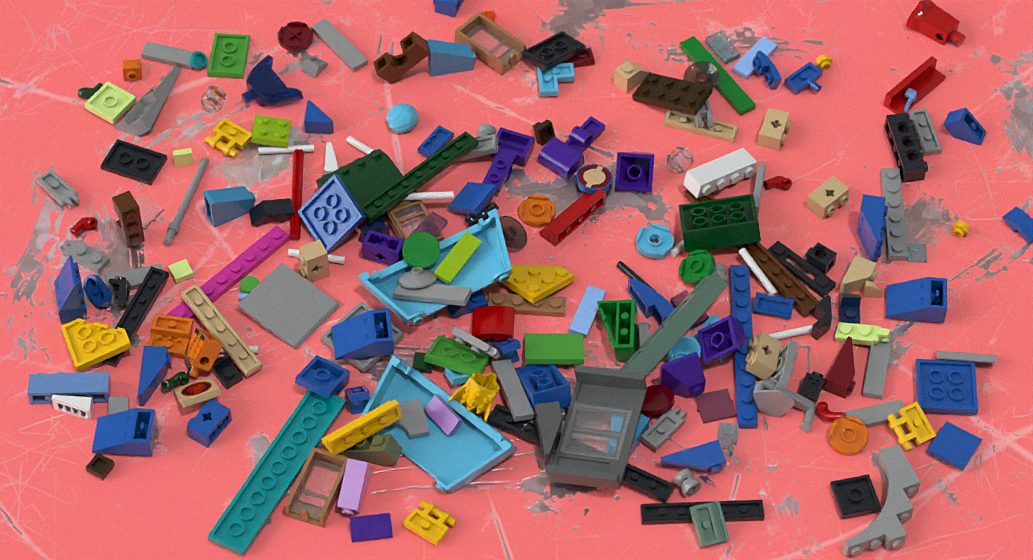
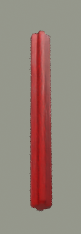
M295 149L293 157L292 203L295 214L291 216L290 222L291 240H299L301 235V217L297 211L302 207L304 151L302 149Z

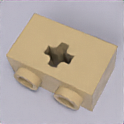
M768 108L759 133L757 146L779 151L781 144L784 145L787 134L785 132L790 130V113Z
M832 176L808 195L806 207L823 220L828 215L831 216L839 206L847 203L850 188Z
M320 239L299 247L297 259L300 264L298 268L300 275L311 283L328 277V253Z
M762 331L756 337L753 336L748 344L750 348L746 356L747 364L745 370L763 380L769 378L776 371L781 342Z

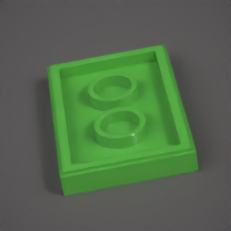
M215 33L207 71L208 77L244 79L251 40L250 35Z
M525 333V364L583 365V334Z
M439 335L426 353L424 361L472 376L473 373L482 374L492 360V356L484 352L478 354L470 349L471 345L466 344L463 346L455 340Z

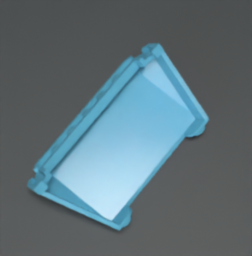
M495 208L487 212L489 216L487 220L483 221L481 218L479 223L440 241L441 251L439 260L434 266L425 270L434 272L467 231L481 240L482 244L449 286L469 287L473 294L498 281H506L511 275L512 268L497 209ZM405 259L379 272L374 270L372 276L369 275L368 271L360 274V284L407 326L410 324L416 325L422 322L423 318L450 305L394 298L393 293L399 284V277L412 269L405 262ZM437 278V281L434 283L439 285H448L439 278Z
M394 355L361 415L363 416L394 399L398 403L421 399L424 409L434 395H439L463 420L452 436H448L425 411L429 436L410 439L403 429L396 426H387L375 434H391L402 447L401 453L434 477V480L437 482L436 487L445 493L447 490L455 493L518 449L517 446L511 444L512 442L494 427L484 422L474 412L466 410L467 407L461 405L457 399L450 402L451 395L418 370L410 366L406 368L407 363Z

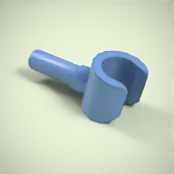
M911 88L906 91L904 96L908 99L903 110L905 113L908 112L912 102L916 100L917 92Z

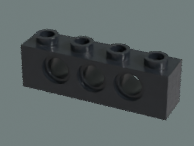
M908 113L886 115L884 128L897 168H900L902 183L924 180L925 173L928 172V164L923 159L922 147L918 145L919 139L917 133H914L913 120H910Z

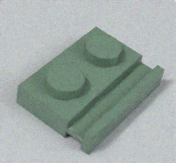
M719 501L689 508L700 548L730 540Z

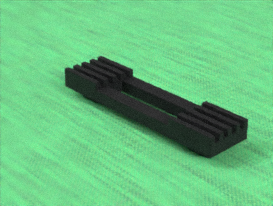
M777 241L767 249L789 272L806 283L812 291L822 298L836 287V282L780 241ZM786 259H792L816 278L811 279Z

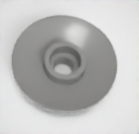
M415 267L399 277V284L406 288H423L434 284L437 281V277L433 275V271Z

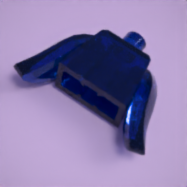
M268 54L250 71L246 80L248 91L241 94L246 104L255 99L261 107L266 105L278 107L303 99V94L298 89L286 87L272 69L274 58Z

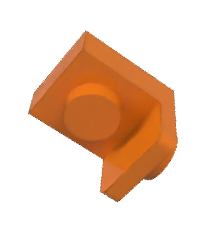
M141 59L123 60L124 81L142 80Z

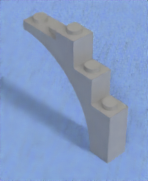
M898 444L880 450L878 463L886 483V503L876 520L868 528L844 541L842 552L845 558L859 556L864 551L878 549L881 545H883L886 551L891 549L897 550L905 545L907 533L901 523H906L912 518L914 507L909 497L918 493L921 482Z

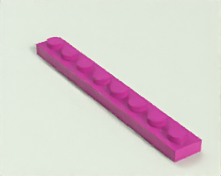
M276 225L200 287L201 290L214 303L290 241V235ZM182 301L166 314L191 319L197 317L185 301Z

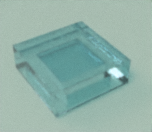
M907 243V262L926 263V244Z

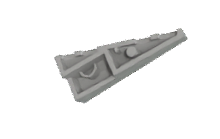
M174 65L168 74L160 79L161 82L153 86L135 104L132 110L124 115L125 118L117 122L113 127L116 130L135 136H140L149 131L181 69Z

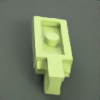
M843 322L838 323L835 334L836 342L845 343L849 336L852 337V344L871 346L878 342L889 343L891 338L890 329L875 325Z

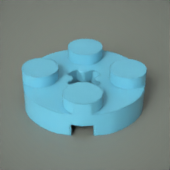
M651 224L647 228L644 226L638 231L636 236L637 252L649 258L663 260L674 246V237L670 234L671 231L660 224ZM657 239L658 243H652L651 241Z

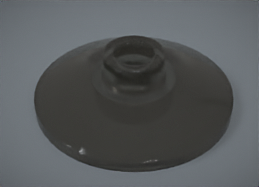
M706 61L690 65L684 73V80L712 86V89L718 84L720 79L718 68Z
M510 216L500 217L506 247L513 250L522 249L527 243V233L522 224Z

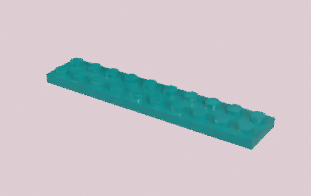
M311 390L306 392L208 534L209 541L244 557L301 473L312 448H318L322 442L321 439L326 436L347 405L345 399L334 394L327 399Z

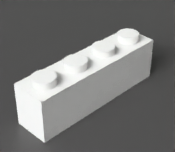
M742 148L688 170L683 185L696 198L704 195L707 196L711 192L718 189L721 190L725 186L751 177L755 172L757 161Z

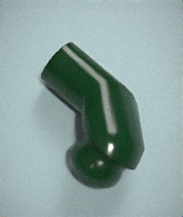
M99 82L94 88H80L77 92L78 96L89 100L103 84Z
M183 371L178 372L170 379L163 380L161 387L167 390L187 384L190 381V376Z

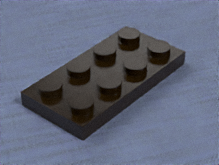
M649 73L632 97L633 101L696 115L713 93L712 86Z

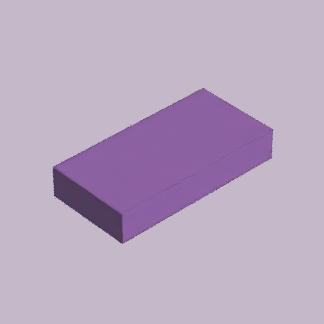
M434 395L424 408V411L448 436H452L463 422L439 395Z

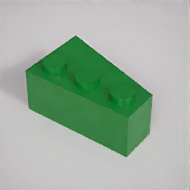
M635 299L597 301L599 314L616 361H628L637 351L638 311Z

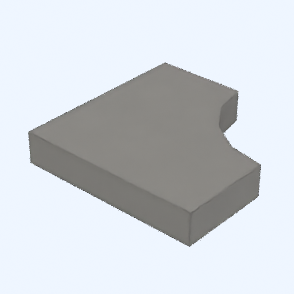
M421 399L399 402L403 418L389 426L403 429L410 439L429 436V428Z

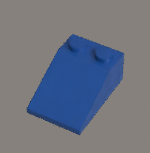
M529 364L515 368L534 415L535 404L559 401L560 409L570 406V384L554 364Z

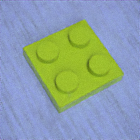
M255 115L251 143L288 148L291 120Z

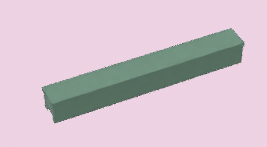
M716 271L711 276L707 274L619 370L646 373L647 376L729 284Z

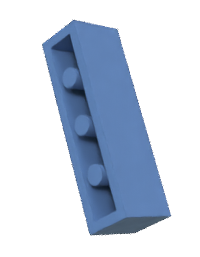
M102 371L90 373L58 372L29 374L27 394L30 405L53 404L52 395L91 397L93 403H108V398L111 395L109 372Z

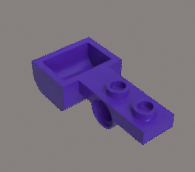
M590 116L581 127L575 126L572 129L569 139L565 143L553 137L541 149L538 155V163L568 181L584 164V155L582 153L605 130V124Z
M500 127L497 133L498 152L490 154V156L495 158L482 183L495 184L498 189L497 192L500 193L505 181H508L511 176L514 163L526 166L533 152L535 137Z

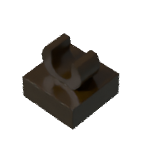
M546 119L544 122H537L532 126L537 143L540 145H544L555 137L552 121Z

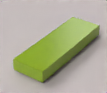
M466 231L437 267L433 275L450 285L480 247L482 241Z

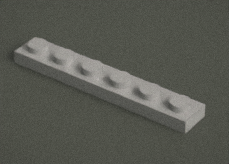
M881 168L882 197L886 198L885 205L888 206L885 226L888 261H907L908 252L900 168Z

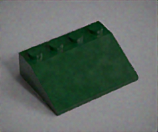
M381 149L373 150L368 155L355 159L345 166L339 167L329 174L323 175L316 180L319 190L334 174L339 175L360 207L403 175L391 158Z
M753 194L679 205L685 253L695 250H715L726 246L734 247L746 243L754 244L761 241Z

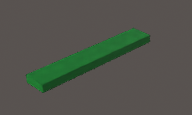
M695 36L679 42V47L740 116L756 108V104Z

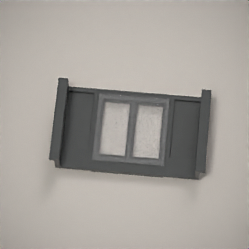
M576 365L574 372L577 382L553 464H547L545 473H548L549 481L605 489H620L647 392L646 373Z

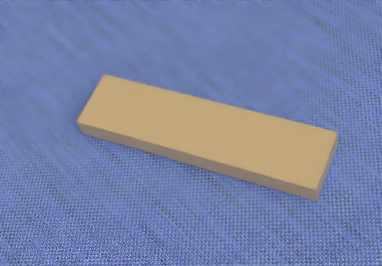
M668 109L663 121V126L732 144L738 132V126L713 120V127L708 128L706 118L702 119V127L697 128L693 115Z

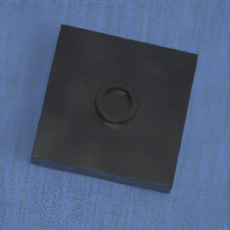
M869 474L830 481V488L841 519L881 512V505Z

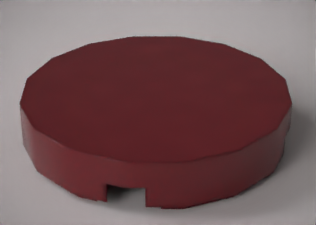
M299 21L289 22L286 26H282L279 29L278 42L282 48L288 51L297 52L305 50L313 42V30L306 23Z
M664 385L648 386L641 414L655 416L658 413L662 415L668 412L675 404L672 389Z

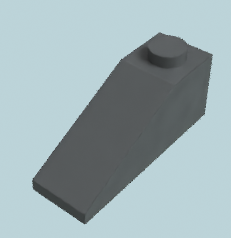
M559 401L535 404V419L544 465L550 463L562 430V421H565L564 409H560Z

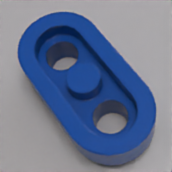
M92 274L86 276L83 288L96 306L107 307L112 300L109 288L100 276Z

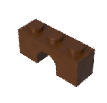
M414 31L400 41L402 54L394 56L386 52L373 62L376 74L390 84L430 54L427 40Z
M126 191L112 197L114 210L119 217V220L116 221L118 233L127 248L144 242L145 238L139 205L131 192Z

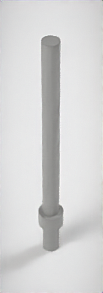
M206 157L202 158L177 214L167 228L168 233L163 241L165 245H170L174 236L180 230L183 216L209 163V159Z

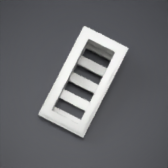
M331 142L326 144L324 175L339 168Z
M52 395L55 410L92 420L94 405L91 397Z

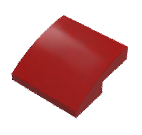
M484 306L473 308L472 336L479 340L493 337L495 342L514 338V307Z

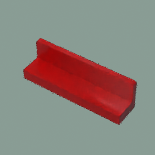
M931 56L887 92L884 106L895 114L905 113L903 110L908 99L904 96L909 88L915 90L917 94L916 100L912 102L908 111L941 84L946 76L935 69L937 59Z
M600 188L594 194L584 193L539 232V235L556 247L605 205L606 192Z

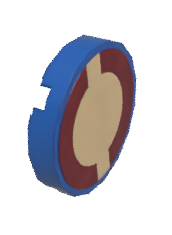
M590 164L581 167L577 171L575 181L581 191L594 194L600 188L607 192L612 186L613 176L606 167Z

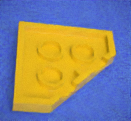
M511 264L512 271L510 277L501 283L534 304L574 282L575 274L562 266Z
M79 318L61 326L78 372L132 348L129 336L123 328L118 327L114 329L106 324L88 323L86 320Z

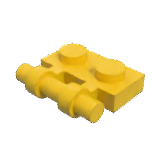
M223 118L213 128L215 136L211 137L208 135L205 142L209 143L210 147L214 149H220L223 151V154L236 158L239 152L234 149L238 147L243 150L251 142L252 133ZM222 140H225V141H227V142H229V143L226 145V144L222 143L221 141H222Z
M917 401L898 411L901 418L897 419L894 413L887 416L891 430L895 431L899 438L900 446L903 445L906 452L913 449L910 443L911 440L914 439L917 446L937 436ZM903 424L906 425V427L908 428V430H909V432H910V433L907 434V435L905 434V432L903 431V429H902V427H901V425H903Z
M422 500L419 507L424 510L421 511L415 507L404 520L403 526L438 546L449 532V527L445 525L448 524L454 527L457 520L451 517L452 515L447 511L443 512L436 508L437 506L432 502L428 503ZM431 515H434L435 517L438 518V520H435L434 518H432V517H430V516H431Z

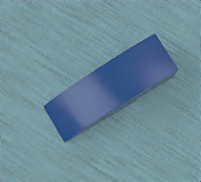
M633 278L628 280V292L635 299L636 304L645 317L654 316L661 325L675 308L653 288Z

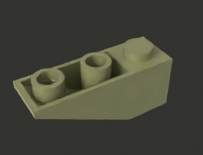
M391 434L371 435L339 454L350 459L375 465H396L402 447Z

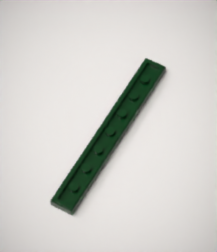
M466 131L360 206V209L366 216L365 219L372 223L477 147L479 141Z

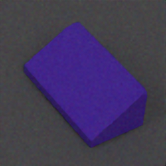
M390 513L349 518L352 543L393 538Z

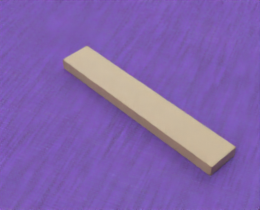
M197 284L180 293L181 298L207 330L223 344L222 348L231 356V359L246 377L263 368L260 360Z

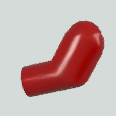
M776 176L763 181L765 189L777 187L788 190L792 186V181L783 176Z
M95 217L81 218L70 229V232L77 236L82 230H93L97 227L98 220Z
M819 402L817 404V414L827 422H834L836 419L844 416L843 412H831L826 402Z

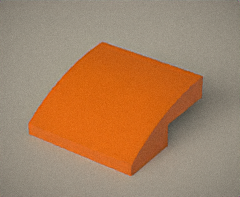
M155 313L151 326V336L147 346H167L168 353L172 354V357L185 359L194 319Z

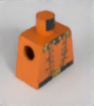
M199 328L195 329L185 358L190 363L187 374L198 378L201 369L210 371L223 346L213 333Z

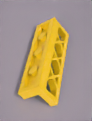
M395 399L384 403L321 439L322 443L333 456L341 453L403 418L399 403Z

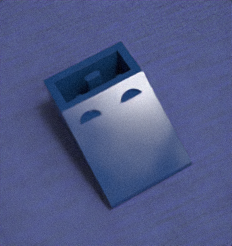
M863 194L857 234L870 261L876 262V257L880 258L881 246H883L884 232L881 231H885L888 206L885 205V197Z
M69 255L54 281L61 324L69 323L78 318L84 319L83 313L87 312L78 262L74 263L72 255Z
M924 277L886 286V318L944 323L947 313V278Z
M389 309L370 310L331 327L335 360L394 354Z
M134 408L99 417L96 424L92 453L152 456L158 423L155 409Z

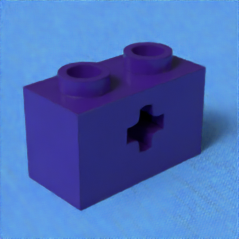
M369 229L362 243L363 258L393 265L403 259L402 248L405 240Z

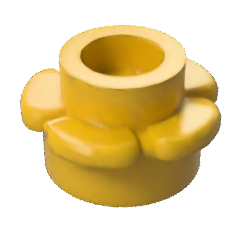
M823 54L816 59V67L827 70L831 67L833 59L828 54Z
M958 220L952 225L953 233L958 237L968 236L970 226Z

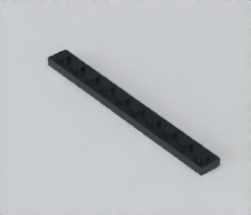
M496 404L488 416V423L541 447L536 421L532 419L514 421L508 408ZM561 432L553 452L555 454L562 434ZM571 438L568 450L609 455ZM629 463L626 466L622 480L623 485L662 503L668 502L676 486Z

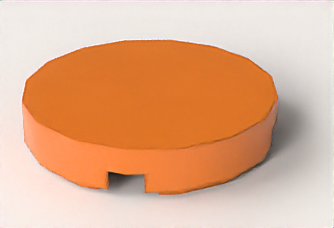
M531 195L528 199L521 201L519 205V218L529 227L543 228L554 220L556 216L555 204L546 196Z
M848 415L838 418L832 423L828 437L830 445L835 451L850 456L863 451L867 445L869 433L862 420Z

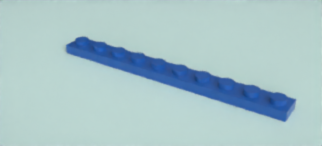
M730 265L732 317L743 324L746 338L740 349L734 351L737 429H757V404L753 397L756 385L755 375L745 370L747 364L746 356L750 348L748 344L753 337L749 266Z

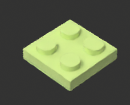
M107 81L84 105L88 111L114 124L137 101L134 95Z

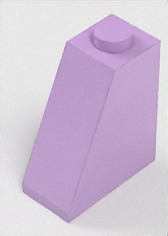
M353 459L347 460L337 505L344 514L354 515V512L360 513L373 471L368 462Z

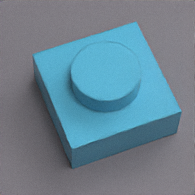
M446 368L444 371L451 385L466 383L470 377Z

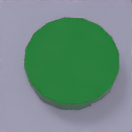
M426 232L411 234L404 241L402 248L405 262L412 268L421 267L423 270L437 263L441 251L437 239Z
M695 250L688 254L689 257L686 260H682L679 267V275L684 282L689 285H697L707 274L711 276L714 273L716 262L708 251Z

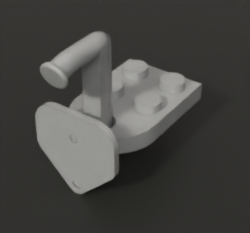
M790 340L779 351L776 371L766 380H760L756 383L753 397L758 409L772 417L783 416L793 406L805 411L804 422L800 424V428L804 432H810L816 409L815 404L811 400L786 388L794 371L793 362L798 353L796 351L798 343Z

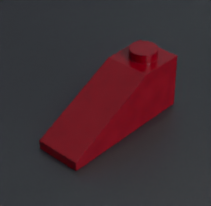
M849 336L826 377L824 391L846 399L849 392L852 393L856 386V382H854L855 367L852 337Z

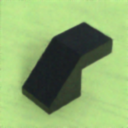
M290 198L263 200L249 210L252 225L255 227L260 226L270 218L283 223L295 214L292 199Z
M829 295L825 296L814 307L813 317L818 321L813 324L811 337L816 341L830 330L832 310L831 296Z

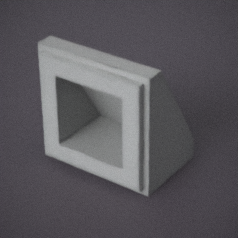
M316 56L304 59L301 71L316 78L328 66V63Z
M127 396L108 398V415L130 409Z

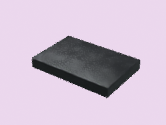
M561 31L522 51V57L543 71H547L586 50V45Z
M117 139L100 166L101 170L151 186L168 158L165 154Z

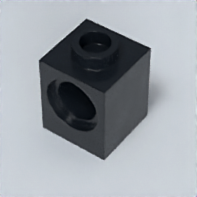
M818 242L813 248L810 247L805 257H807L806 261L826 275L835 265L837 253Z

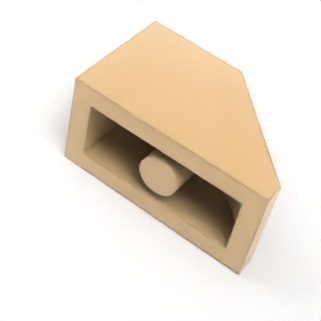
M627 60L615 69L614 85L627 94L642 83L651 72L640 63Z
M855 255L841 282L839 293H852L863 290L866 280L875 282L878 272L875 271L877 263Z

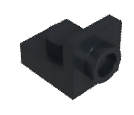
M120 276L109 279L108 283L111 286L119 287L115 291L117 303L120 306L128 307L131 289L130 282L125 277Z
M229 354L215 360L213 373L226 389L243 380V375L232 364Z
M812 371V374L807 372L798 394L817 402L825 385L826 379L823 378L824 375Z

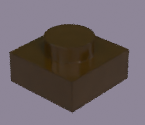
M97 452L87 464L86 471L103 480L115 464L113 460Z

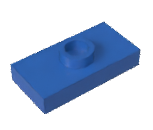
M439 125L418 147V153L429 158L446 146L454 138V133Z
M756 292L753 312L791 319L795 299Z

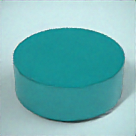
M195 51L190 55L189 62L193 68L201 70L207 66L208 58L203 52Z

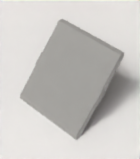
M280 263L237 306L268 332L274 334L292 349H296L339 307V304L286 264Z

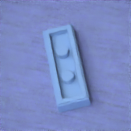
M763 36L732 67V72L747 80L756 71L753 68L752 61L757 51H762L769 58L777 50L778 44Z
M590 285L587 286L570 324L568 333L583 334V337L587 338L599 311L597 301L604 300L606 290Z

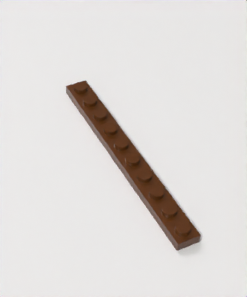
M688 189L684 191V196L691 203L715 199L711 194L696 198ZM760 242L735 246L738 250L742 248L747 250L768 280L786 298L795 299L794 306L805 317L814 312L815 304L819 300Z

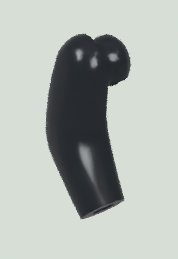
M491 202L476 217L473 214H468L465 222L468 223V227L479 223L481 218L485 221L489 218L487 212L495 208L498 210L499 206L495 202Z

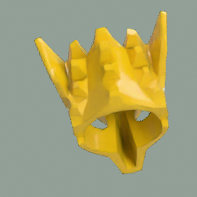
M493 372L487 374L473 373L468 381L450 397L449 401L461 399V405L467 403L466 410L472 411L476 409V414L484 412V422H487L494 399L500 389L496 382L497 375Z

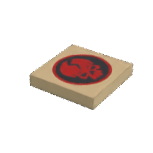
M211 376L173 389L183 408L222 395L220 388Z

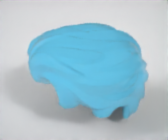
M405 103L394 105L386 116L389 128L398 133L411 131L419 121L418 111L412 105Z
M681 337L667 352V362L697 352L699 359H701V346L699 342L693 337Z

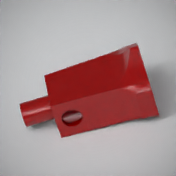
M920 0L908 17L907 28L918 31L943 46L950 39L961 45L966 38L965 35L957 31L960 21L941 9L932 0Z

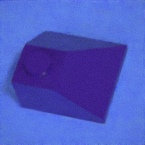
M617 152L615 189L652 192L655 154L650 152Z
M731 315L698 330L705 365L740 349L746 341L743 324Z
M697 352L661 365L659 385L669 387L674 395L690 398L692 396H699L705 391L706 380Z

